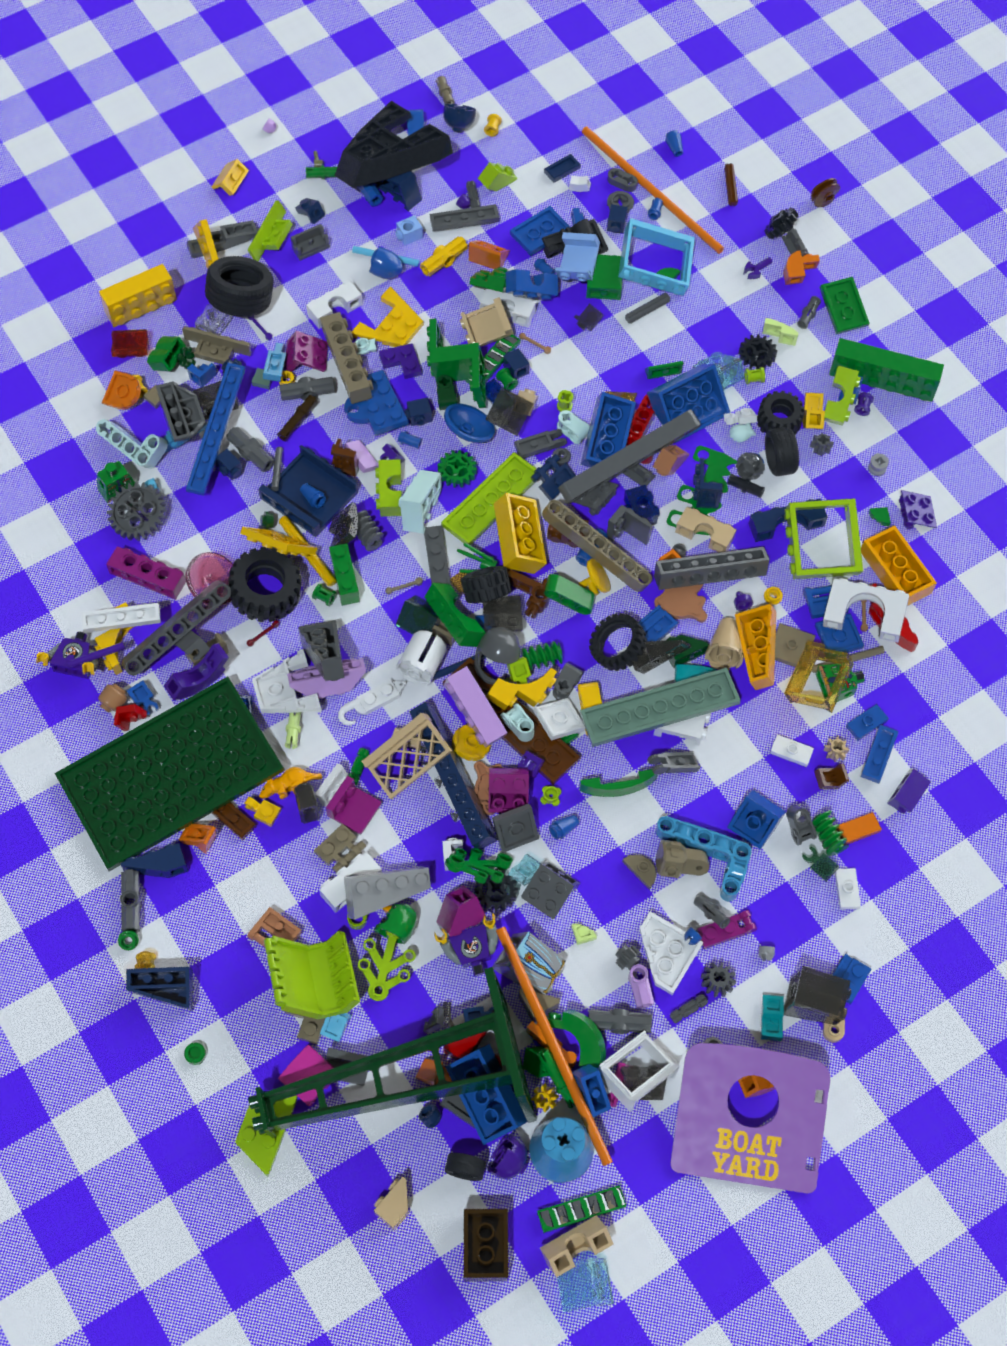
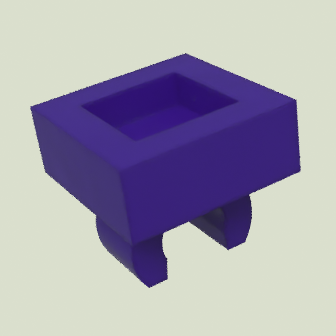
M387 443L383 446L382 450L385 453L380 456L381 460H386L387 458L389 460L400 459L401 463L405 460L394 446Z
M526 751L517 768L529 769V775L536 778L545 760Z

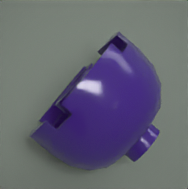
M508 1134L509 1139L504 1137L491 1156V1158H495L493 1164L488 1163L487 1166L488 1172L498 1178L507 1180L516 1177L519 1173L523 1174L528 1166L526 1162L527 1149L524 1143L511 1134Z

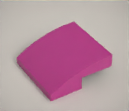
M307 1045L287 1066L278 1079L284 1085L335 1067L314 1048ZM330 1084L326 1085L324 1089H327ZM310 1090L297 1095L308 1106H312L318 1098L316 1090Z

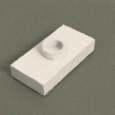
M777 735L770 754L807 767L814 748Z
M336 764L315 793V796L323 806L328 805L345 778L349 776L340 764Z
M856 868L835 869L840 910L860 909L861 902Z

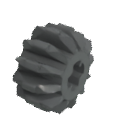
M713 962L710 967L706 966L704 968L705 973L701 974V979L704 981L701 985L702 987H708L707 994L713 991L714 997H717L720 992L721 996L725 997L726 991L729 993L733 991L732 986H735L736 980L732 979L735 977V972H729L730 965L723 968V962H720L717 967ZM719 977L722 979V981H715V979H718Z

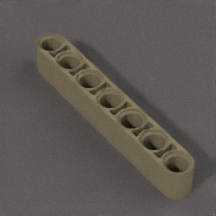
M551 500L544 508L542 516L545 521L636 592H642L651 583L652 576L649 571L558 500Z

